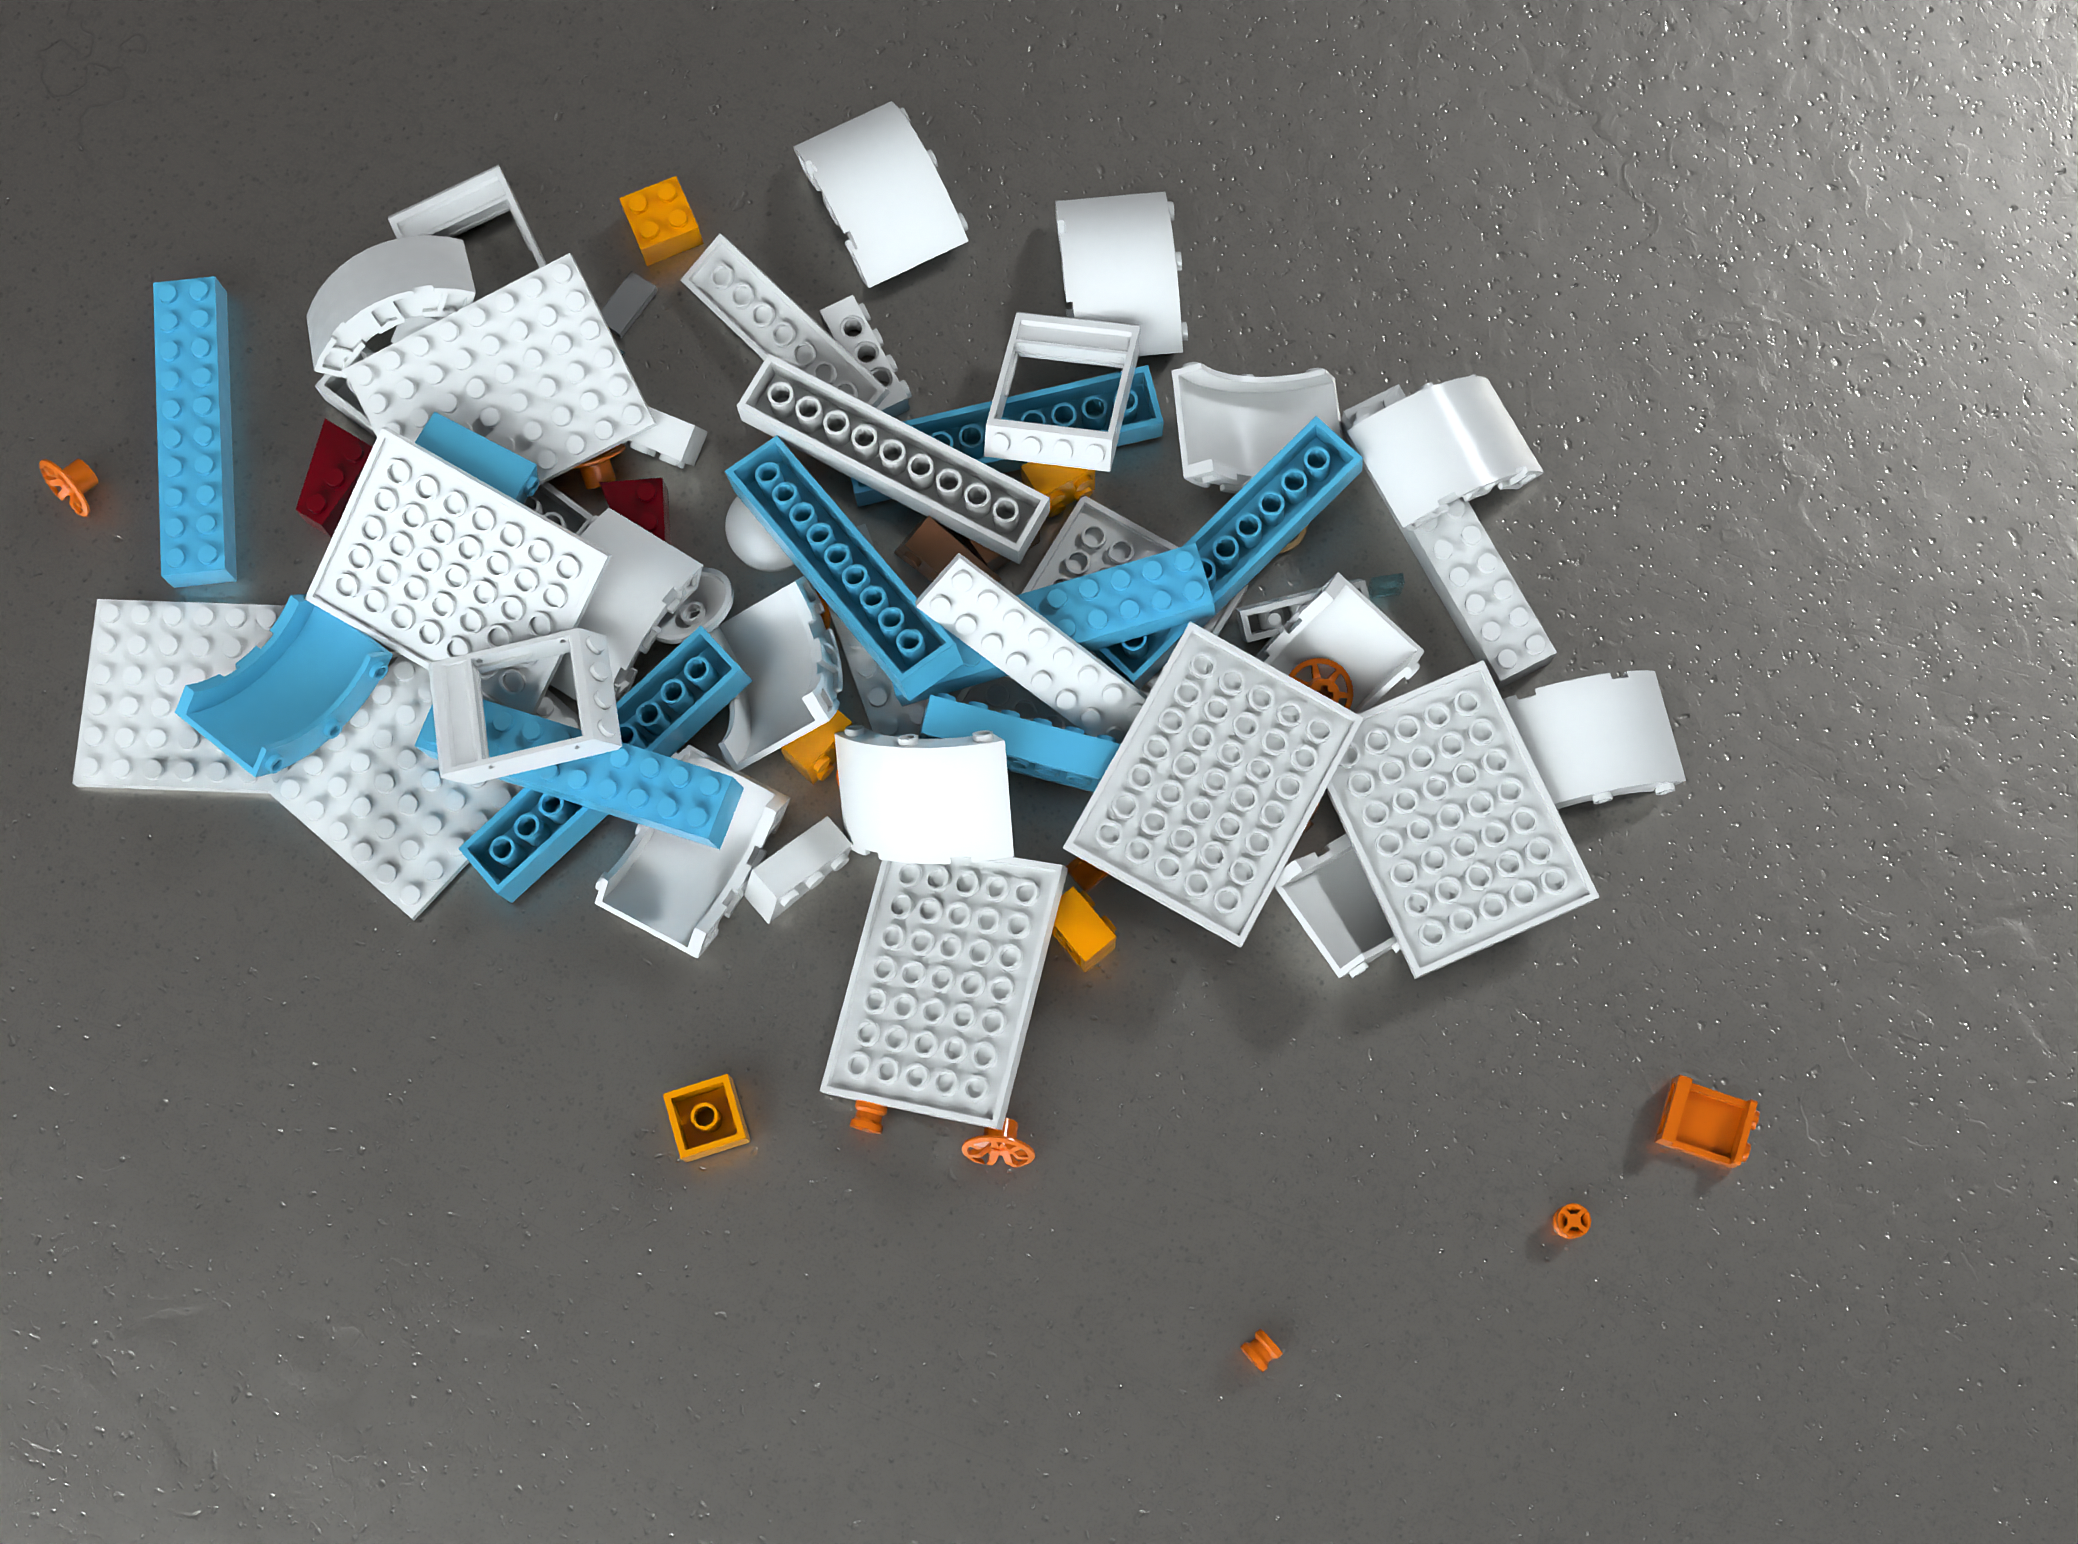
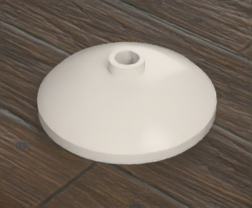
M737 496L728 510L725 522L727 540L734 554L746 565L761 571L776 572L796 566Z
M703 567L698 588L680 605L674 614L667 611L657 626L661 627V631L656 640L669 644H681L700 625L708 633L716 629L726 618L734 600L733 586L728 577L719 570Z

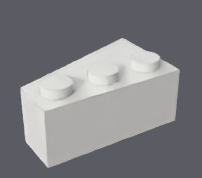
M826 816L753 868L744 896L763 919L770 924L807 891L819 885L832 870L838 871L849 861L848 855L853 844L833 821Z

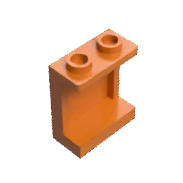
M1683 1075L1673 1078L1654 1142L1729 1168L1740 1166L1741 1162L1745 1163L1751 1149V1144L1747 1142L1750 1130H1755L1760 1117V1112L1756 1111L1758 1101L1752 1099L1745 1101L1692 1083V1078Z

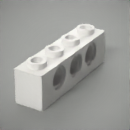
M851 295L819 310L822 324L827 333L878 381L889 383L886 388L890 393L876 409L892 417L910 410L908 398L912 397L910 389L905 380H898L895 374L898 368L891 354L885 356L881 346H884V342L877 328L871 330L867 322L871 319L863 303L858 304L854 296ZM851 330L861 331V333L855 337H850L847 335V333ZM866 355L875 357L871 362L860 361Z
M1361 578L1348 580L1370 600L1365 580ZM1321 587L1235 608L1242 640L1248 643L1274 636L1298 609L1302 611L1311 602V597Z

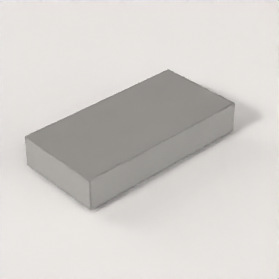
M631 271L601 310L609 330L622 338L658 292L657 287Z

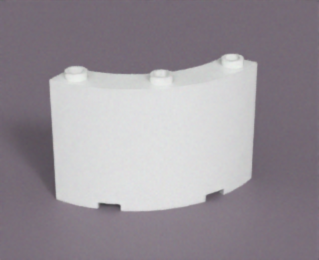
M890 101L793 146L804 174L817 191H822L824 204L836 226H840L843 234L847 233L849 240L845 241V245L861 280L868 288L968 242L965 231L968 230L967 222L961 212L957 214L936 170V167H938L937 159L931 149L926 151L911 126L909 116L904 107L899 109Z
M1165 192L1055 201L1057 233L1062 254L1064 291L1066 302L1072 303V309H1066V317L1141 325L1138 356L1183 352L1182 341H1188L1187 323L1181 322L1177 271H1182L1181 252H1175L1171 225V220H1174L1173 201H1167Z
M432 235L397 238L370 247L342 264L321 286L306 316L314 371L346 379L347 375L344 369L353 364L356 357L366 347L365 343L375 334H382L392 327L405 323L404 319L420 315H424V318L446 317L473 303L476 291L463 240Z
M1189 362L1184 364L1182 368L1172 370L1184 479L1204 488L1215 484L1220 485V491L1238 493L1316 416L1343 439L1335 378L1326 369L1311 368L1306 370L1305 373L1254 377L1252 374H1227L1213 370L1199 362Z
M1475 374L1433 385L1432 382L1427 383L1417 389L1414 394L1389 405L1373 415L1365 414L1360 416L1353 422L1354 427L1347 430L1348 435L1363 457L1365 464L1404 529L1414 531L1433 518L1450 509L1448 503L1463 497L1466 502L1489 493L1495 485L1498 486L1499 490H1518L1544 473L1489 380Z
M608 508L600 516L595 515L592 517L586 530L580 535V537L612 554L577 628L606 636L617 703L631 689L638 672L633 666L640 652L647 654L660 633L661 627L657 626L667 611L674 614L680 605L698 588L703 564ZM571 652L564 654L550 685L577 701Z
M1338 572L1311 597V602L1302 611L1298 609L1255 656V658L1286 675H1289L1298 664L1312 658H1324L1338 663L1348 673L1353 685V701L1349 710L1359 714L1369 710L1403 677L1407 680L1410 679L1421 666L1418 661L1424 650ZM1317 664L1321 678H1327L1335 671L1329 665ZM1311 665L1303 668L1295 677L1306 682L1311 681ZM1340 674L1334 683L1338 686L1339 691L1347 693L1346 683ZM1340 698L1338 704L1344 706L1346 698Z
M805 576L800 577L728 619L709 633L753 680L729 702L730 720L728 730L723 740L718 744L723 759L733 768L735 773L830 721L839 708L840 702L836 698L837 693L842 691L843 680L837 643L833 630H826L820 615L825 612L824 607L814 587Z
M1626 671L1623 673V676L1612 679L1610 673L1592 675L1536 688L1535 696L1517 699V696L1513 695L1503 699L1556 809L1593 800V804H1601L1611 801L1613 796L1629 793L1655 791L1656 795H1663L1675 791V785L1686 781L1655 671Z
M851 725L845 727L844 732L834 733L844 835L853 844L851 850L862 855H868L870 851L878 852L879 859L917 864H951V857L971 856V862H980L1014 856L1005 740L993 734L992 731H976L973 733V736L921 739L915 734L895 737L873 732L864 728L863 725Z
M688 745L679 754L674 753L671 758L732 776L744 787L721 849L638 824L635 831L636 837L623 856L608 873L604 872L598 879L596 889L599 891L595 904L698 959L719 933L717 927L722 916L724 915L729 918L742 899L751 871L762 863L767 854V851L763 849L765 842L771 833L776 834L790 797L740 771L735 773L731 766Z
M1347 833L1326 845L1318 855L1313 852L1295 859L1283 868L1274 887L1339 978L1348 974L1355 978L1369 968L1367 965L1369 962L1392 948L1395 953L1401 951Z

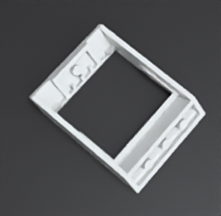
M499 165L388 217L396 238L428 235L453 238L511 210L529 251L532 250L539 268L547 265L517 199ZM432 317L436 320L442 319V317Z
M1017 312L986 423L984 457L1110 472L1137 364L1141 325ZM1019 356L1123 368L1108 432L1002 419Z
M575 628L438 660L429 664L440 778L470 785L611 752L622 747L605 635ZM571 652L582 736L489 758L480 673Z

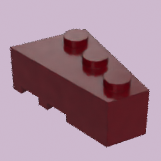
M324 419L296 511L306 523L332 538L373 447L327 419Z
M662 477L599 482L610 509L671 545L669 495Z

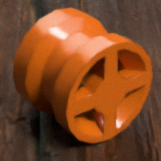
M856 1100L855 1108L857 1112L856 1116L851 1119L850 1127L882 1134L883 1126L881 1122L883 1116L887 1115L888 1107Z
M1572 1203L1556 1210L1553 1215L1552 1224L1559 1236L1565 1239H1574L1588 1232L1591 1226V1217L1585 1207Z
M1261 1328L1255 1332V1338L1251 1342H1245L1240 1346L1244 1354L1262 1373L1268 1369V1363L1272 1359H1278L1283 1355L1279 1347Z

